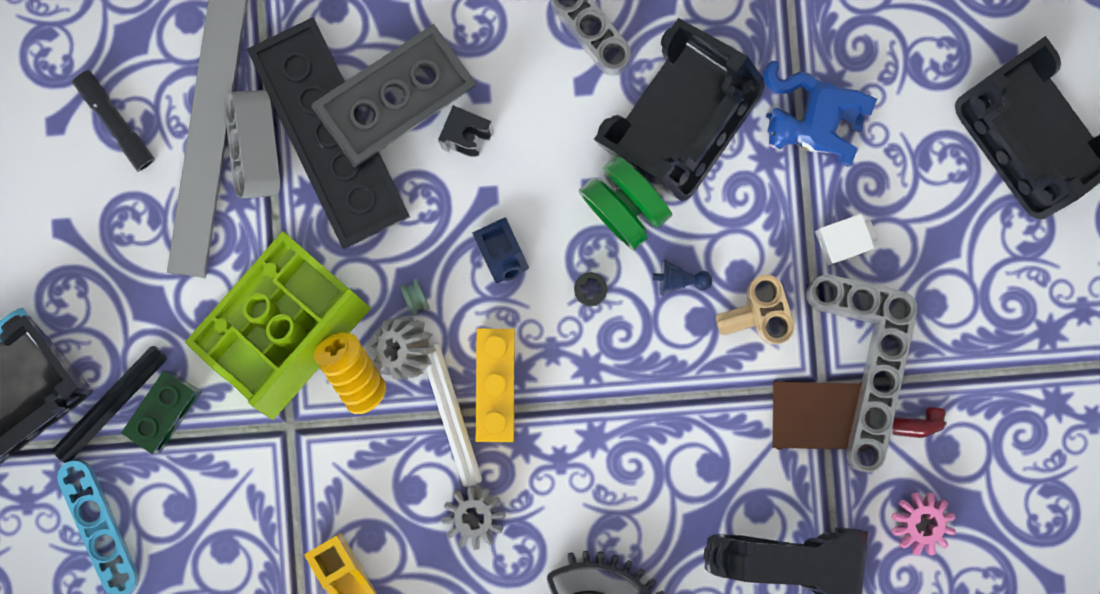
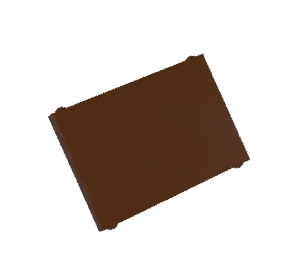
M781 380L773 382L772 448L777 450L782 448L847 449L862 382L801 383L783 382ZM870 409L866 412L865 421L869 427ZM862 445L859 450H870V446Z

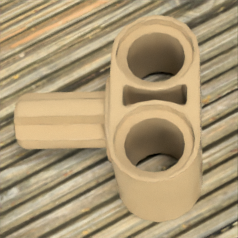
M768 274L760 275L749 283L746 290L748 305L716 315V324L721 335H728L755 327L760 338L765 343L776 345L788 341L794 332V321L783 286L775 276ZM759 282L769 283L774 289V296L770 302H762L757 299L755 288ZM772 317L781 319L785 325L784 334L780 338H773L766 331L767 321Z

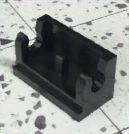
M453 105L438 138L439 144L447 152L452 149L469 157H477L479 152L473 149L477 147V144L474 142L475 136L479 139L490 141L494 132L492 122Z

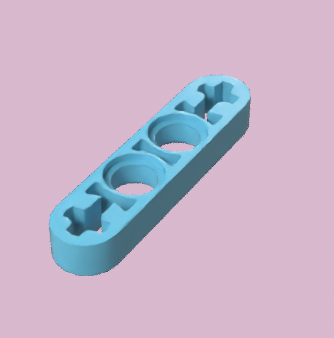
M74 460L66 462L58 471V484L101 584L108 594H130L138 586V571L91 465L85 461ZM72 467L76 471L83 470L85 477L80 479L83 490L92 488L93 494L85 495L75 500L74 494L81 493L77 483L68 482L67 477L72 475ZM88 500L95 501L100 506V516L94 522L85 520L81 513L83 504ZM101 535H109L115 541V550L110 556L101 555L96 549V541ZM120 555L123 562L116 564L120 574L127 573L130 579L125 582V590H123L121 585L114 586L112 584V579L116 577L114 567L110 566L105 569L103 563L115 560Z

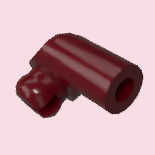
M928 407L926 409V420L895 417L893 421V435L924 438L942 431L947 424L944 421L946 411L944 408Z

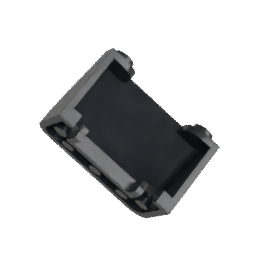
M678 18L674 25L665 31L661 39L662 54L666 59L664 65L625 119L617 114L605 119L599 126L598 134L594 140L613 156L618 155L622 157L645 178L680 201H686L696 192L759 101L764 91L765 81L747 55Z
M1046 36L972 87L955 102L956 114L966 130L1024 210L1030 216L1040 220L1077 201L1100 183V134L1095 137L1091 135L1051 80V77L1060 70L1061 60L1057 50Z
M16 315L1 326L3 332L0 334V465L84 402L93 393V389L34 320L27 315L22 317Z

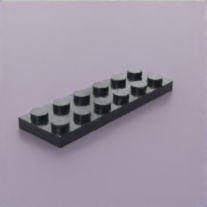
M314 17L247 48L251 60L342 248L346 249L410 218L380 153L377 152L354 168L311 107L312 103L345 82ZM358 108L354 110L355 120L360 124L366 125Z

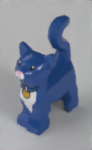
M769 62L764 70V81L770 90L776 94H789L800 87H804L809 92L801 121H798L788 112L779 108H773L771 113H766L765 117L769 119L767 129L769 145L775 149H781L786 145L796 144L809 152L832 153L836 155L838 163L846 167L852 165L858 149L836 134V130L840 121L843 120L849 123L850 130L862 132L865 119L863 115H872L877 98L858 90L844 89L831 83L820 81L810 73L797 72L786 79H780L778 77L779 62Z

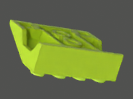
M282 231L184 343L214 371L233 385L253 408L274 420L320 368V365L313 358L316 346L332 334L340 332L350 333L371 310V307Z

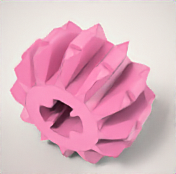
M929 492L925 495L923 501L919 493H912L911 501L913 506L905 500H900L898 504L905 513L903 515L892 513L891 516L892 519L902 522L901 526L894 527L891 530L893 535L905 534L899 542L900 547L905 549L912 544V554L917 556L922 553L925 547L928 555L932 556L936 554L935 542L942 548L949 546L947 540L942 536L944 533L955 535L956 530L947 527L946 522L953 521L956 517L954 513L942 514L948 506L946 500H940L935 504V494ZM921 515L924 518L931 519V524L926 526L925 533L922 530L916 529V524L921 522Z

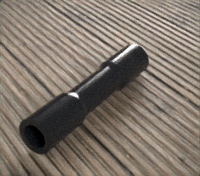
M87 70L79 74L72 81L74 87L117 140L119 148L136 171L140 172L146 169L155 161V157L138 134L132 131L110 101L109 95L92 72Z

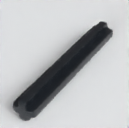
M156 346L149 347L53 448L54 455L64 463L71 461L166 362V355Z

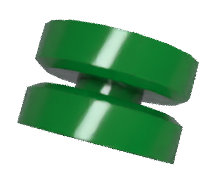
M616 155L603 167L604 176L614 189L613 191L601 180L591 178L578 192L600 220L628 248L635 251L648 239L646 228L637 216L649 226L660 228L672 217V212L650 182L622 157Z

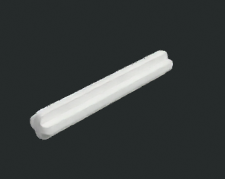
M436 343L429 346L436 350L428 354L432 364L426 368L462 485L464 487L474 486L482 482L479 467L441 347Z

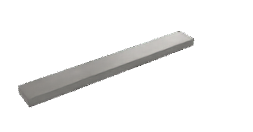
M208 0L167 273L206 278L227 141L224 102L227 92H233L235 89L248 0Z

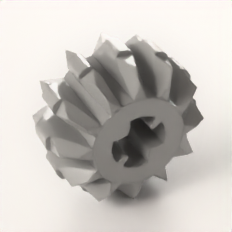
M400 316L384 321L382 328L374 331L378 342H375L370 347L377 350V357L373 362L382 363L381 374L392 375L393 379L404 380L408 379V377L420 376V374H423V368H427L432 364L428 354H431L436 349L429 346L428 341L433 334L424 332L425 322L414 321L413 317Z
M472 485L468 486L467 493L469 499L467 500L459 490L453 493L455 499L460 504L459 506L452 502L445 503L444 508L454 512L455 515L443 517L442 523H455L456 527L450 529L446 534L448 538L454 537L458 532L463 534L458 542L459 547L463 548L468 537H472L473 549L478 550L480 548L479 536H482L489 545L494 543V539L488 532V529L496 533H502L504 528L492 521L493 519L505 518L506 513L505 511L492 512V508L501 502L500 498L496 497L489 503L484 501L489 494L488 488H484L481 491L480 498H475V487ZM471 507L476 508L478 514L484 515V522L480 520L478 522L479 527L476 528L472 527L470 521H464L463 518L464 513L468 514L470 512L468 508Z

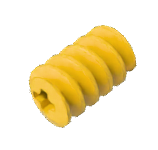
M347 332L332 334L316 346L313 358L320 365V369L326 375L330 384L333 385L334 390L339 394L340 399L349 412L364 414L379 405L387 390L386 382L355 335Z

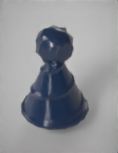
M666 259L662 261L661 274H652V280L660 281L659 290L661 296L692 284L698 290L704 291L710 288L713 282L712 276L707 271H700L694 276L692 273H688L680 267L669 263Z

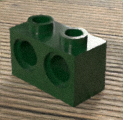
M163 370L121 434L151 454L161 453L202 391L173 371Z

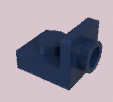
M506 217L472 232L495 283L513 280L529 269Z

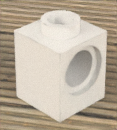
M862 214L815 231L827 266L875 249L873 241L877 240L871 221H865Z

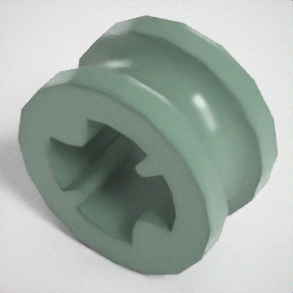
M414 279L410 286L400 285L412 316L417 315V311L421 308L425 310L430 309L418 279Z

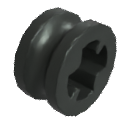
M584 273L576 280L574 293L581 304L589 307L597 306L606 298L607 284L604 278L597 273ZM589 279L596 280L595 285H601L602 289L601 293H595L592 300L584 298L586 293L582 295L580 293V287L586 286Z

